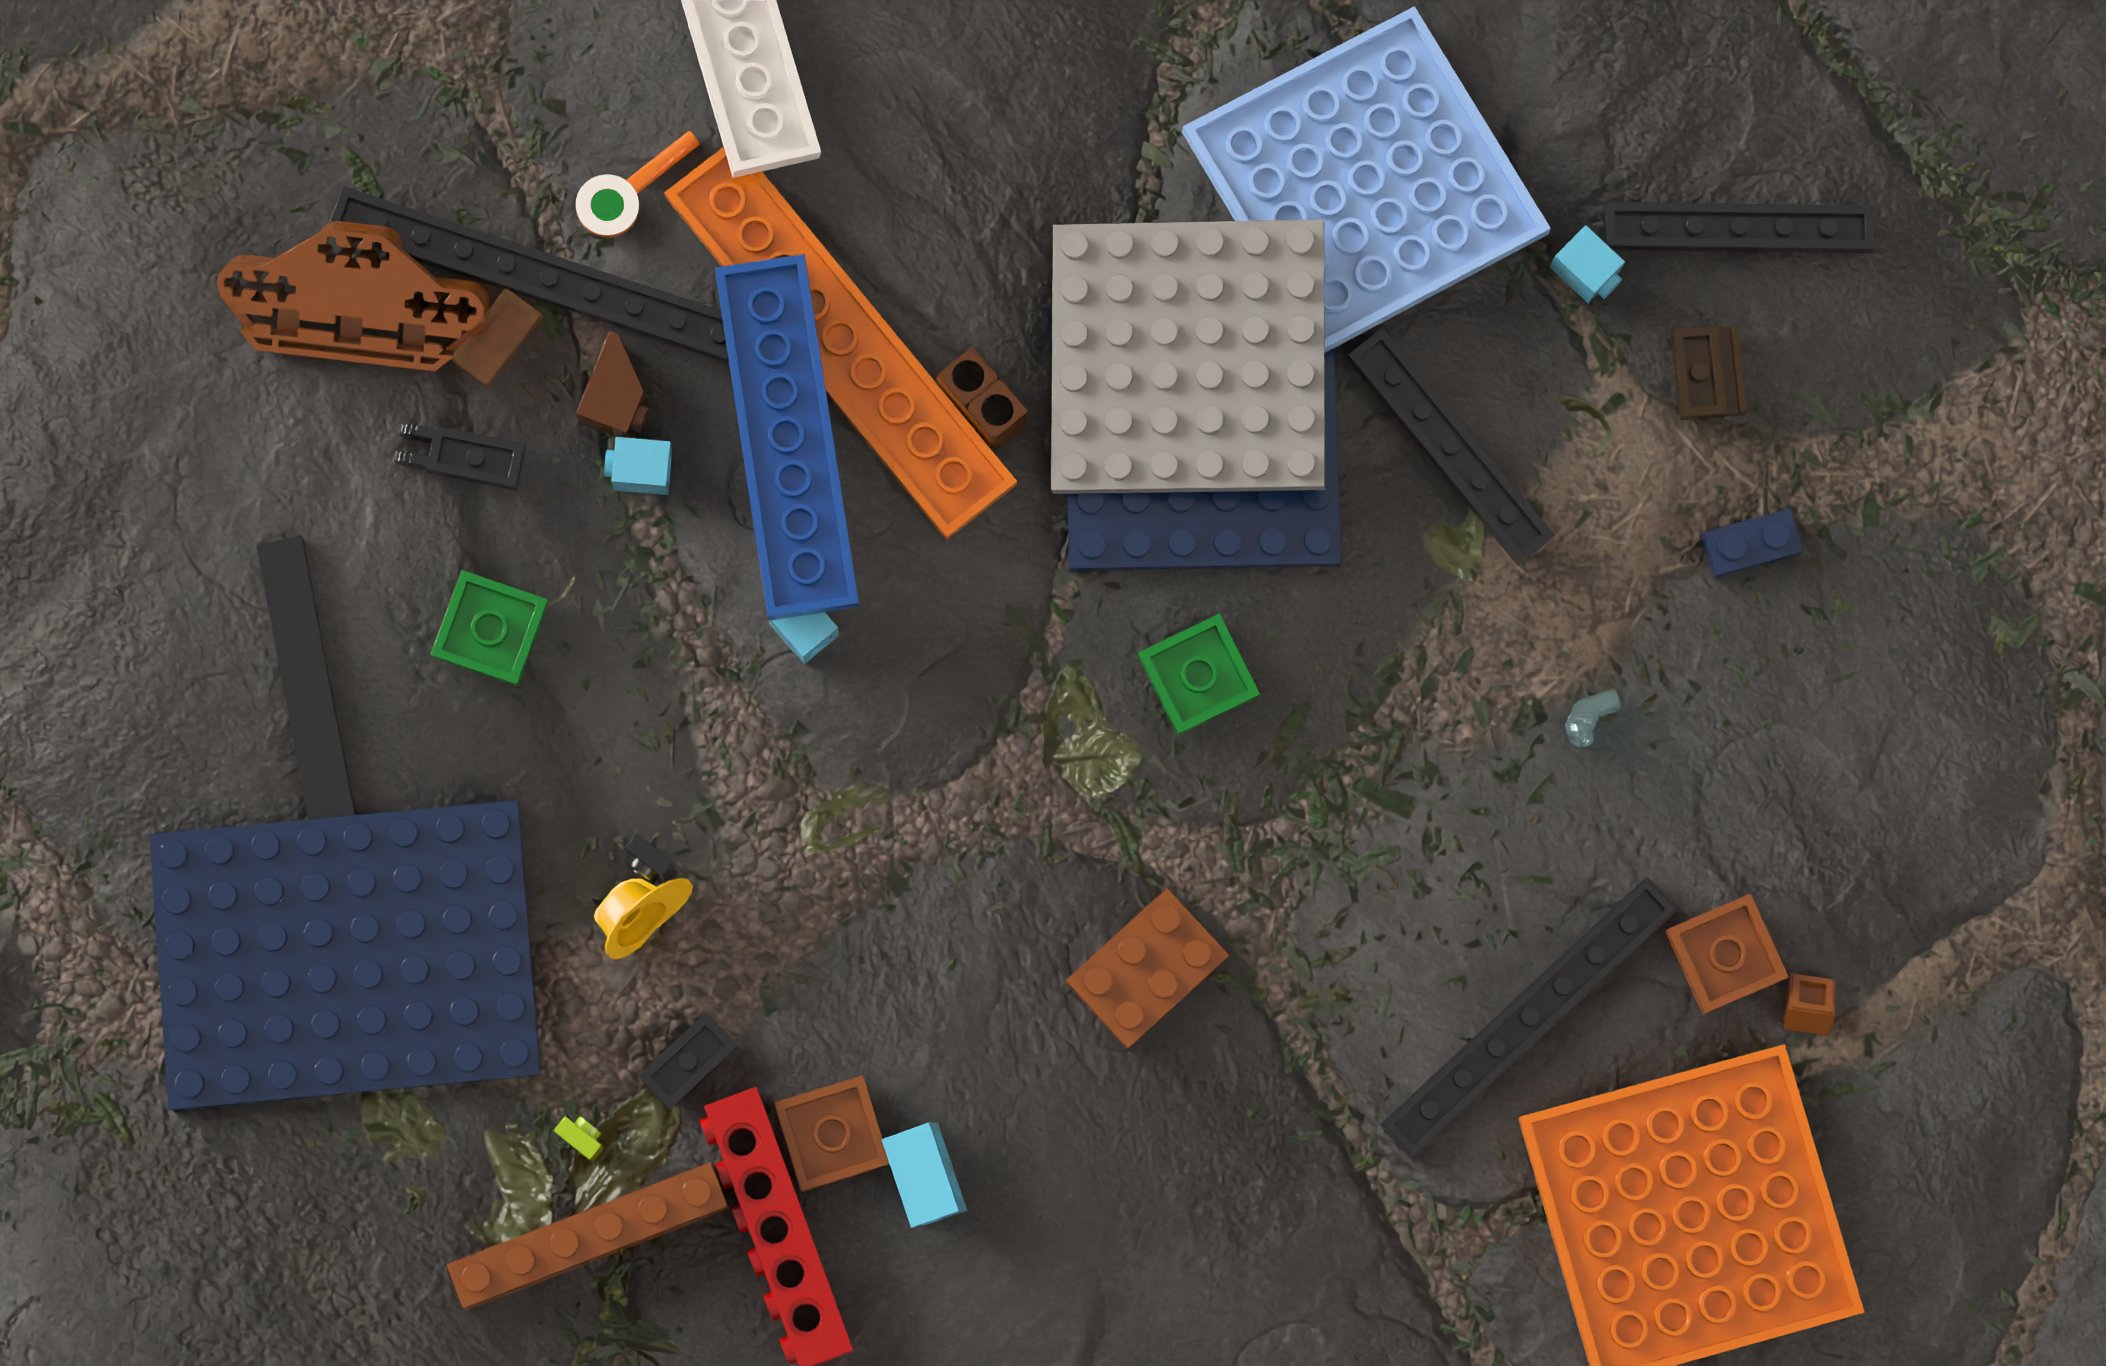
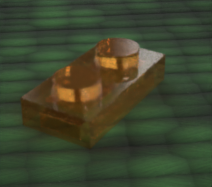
M505 288L486 312L485 322H479L454 352L451 361L488 389L542 321V314Z

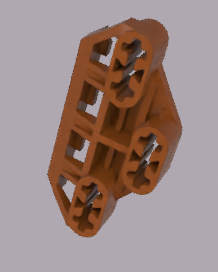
M333 221L326 224L317 234L275 258L238 255L223 268L217 279L219 298L225 302L243 324L240 332L256 351L436 372L461 347L482 331L488 322L490 301L489 295L483 286L468 280L434 277L403 250V241L400 235L392 228L385 226ZM331 237L336 238L337 246L343 247L338 254L333 253L332 245L326 244ZM358 238H363L358 247H352ZM376 242L382 243V251L388 252L384 259L378 258V252L371 249ZM357 249H363L356 258H352ZM237 271L242 272L244 280L250 281L246 287H241L240 279L233 277ZM265 272H269L264 281L259 280ZM283 276L288 277L289 285L295 286L290 293L285 292L284 284L277 283ZM264 283H269L263 292L259 291ZM417 292L423 293L424 300L429 302L426 308H420L419 300L414 299ZM444 293H450L445 302H439ZM462 297L469 298V306L474 307L470 314L464 313V305L458 304ZM443 303L449 304L443 313L438 312ZM273 308L278 309L277 328L272 327L271 323H255L250 314L272 317ZM336 316H341L339 335H335V331L301 327L302 320L335 324ZM404 323L402 342H398V338L364 334V328L398 332L399 324ZM427 335L456 338L446 348L441 343L426 342Z

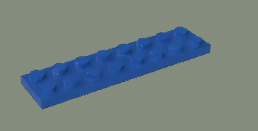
M805 254L715 267L768 621L859 607Z

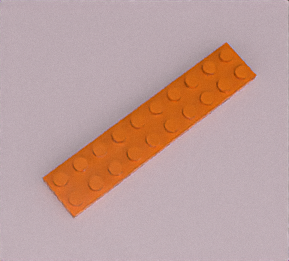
M723 147L664 192L667 201L721 266L805 254L826 394L946 541L1017 485V480L763 172L733 178Z

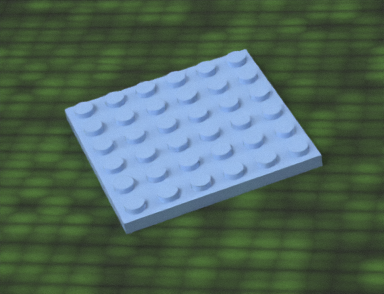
M1415 6L1184 125L1182 129V134L1235 221L1324 219L1325 352L1549 234L1551 229Z

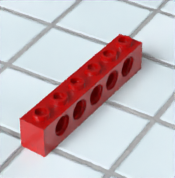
M757 1087L705 1105L704 1108L708 1117L699 1121L708 1145L718 1143L723 1161L715 1163L724 1189L734 1187L739 1204L731 1207L740 1233L750 1231L755 1248L747 1252L756 1277L765 1274L771 1292L763 1296L772 1321L781 1318L787 1336L779 1340L788 1365L797 1362L798 1366H817L854 1352ZM739 1131H748L756 1139L754 1150L745 1156L734 1154L729 1146L731 1137ZM756 1174L765 1175L772 1182L771 1192L767 1197L760 1200L750 1198L745 1191L746 1182ZM771 1218H780L788 1226L787 1236L783 1241L776 1244L766 1242L761 1235L763 1224ZM789 1261L799 1263L804 1270L802 1282L793 1288L782 1286L777 1279L778 1269L782 1264ZM804 1305L813 1306L820 1313L818 1326L810 1332L798 1330L793 1323L795 1311Z

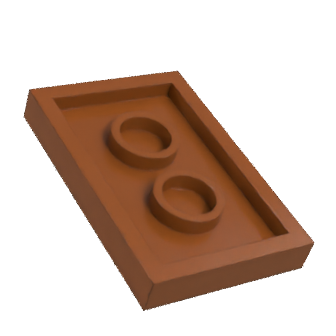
M1166 888L1076 970L1065 983L1128 1050L1229 957V954Z

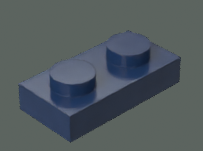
M1790 509L1706 531L1701 535L1714 578L1794 557L1803 552Z

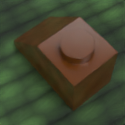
M609 331L576 411L578 422L582 425L614 437L631 438L634 431L639 433L642 431L648 418L650 407L645 406L646 399L643 389L619 335Z

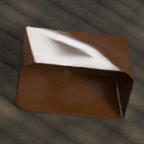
M971 347L937 375L935 382L991 450L1000 449L1025 428L1028 410L974 347ZM967 360L978 363L984 371L982 385L970 392L957 388L952 379L953 370ZM995 394L1006 396L1012 402L1014 408L1010 421L1000 426L989 424L983 418L981 412L983 402L989 396ZM965 404H969L968 410L964 406Z

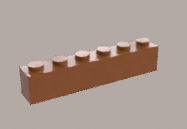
M710 1162L446 1265L462 1308L471 1310L729 1210L714 1167Z

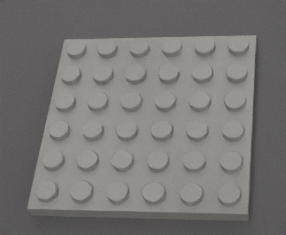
M1324 219L1053 225L1051 491L1053 494L1325 490Z

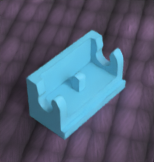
M929 1122L881 1139L911 1228L920 1225L924 1226L967 1211L938 1123Z

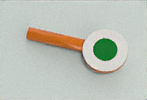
M691 131L686 132L627 180L608 174L599 175L588 180L581 187L576 198V213L582 226L593 235L604 238L617 237L627 232L634 225L638 217L639 200L637 194L700 145Z

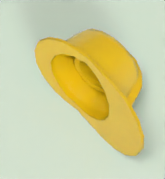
M677 878L657 887L643 879H629L612 889L594 914L595 921L607 936L605 953L611 959H621L640 948L658 927L687 902L693 889L689 879Z

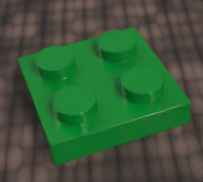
M461 570L430 655L434 659L518 687L549 601L546 598Z
M1220 613L1138 652L1137 656L1177 736L1260 696Z

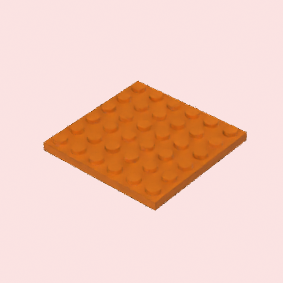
M1785 1044L1518 1118L1589 1366H1675L1865 1313Z

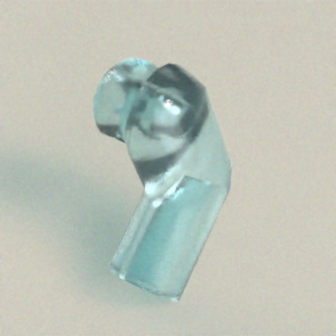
M1615 689L1581 699L1574 704L1565 724L1566 734L1570 736L1572 745L1579 748L1589 746L1595 738L1592 731L1595 728L1598 717L1621 710V703Z

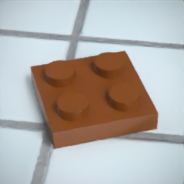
M1751 893L1665 931L1702 1015L1789 977Z
M863 1075L774 1103L801 1192L890 1165Z

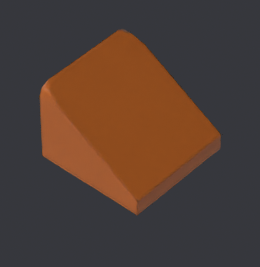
M1790 973L1784 1012V1029L1827 1035L1835 1018V979Z

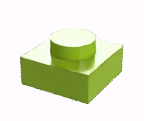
M565 1116L553 1130L592 1163L604 1149L596 1141L602 1133L582 1117H579L573 1123Z

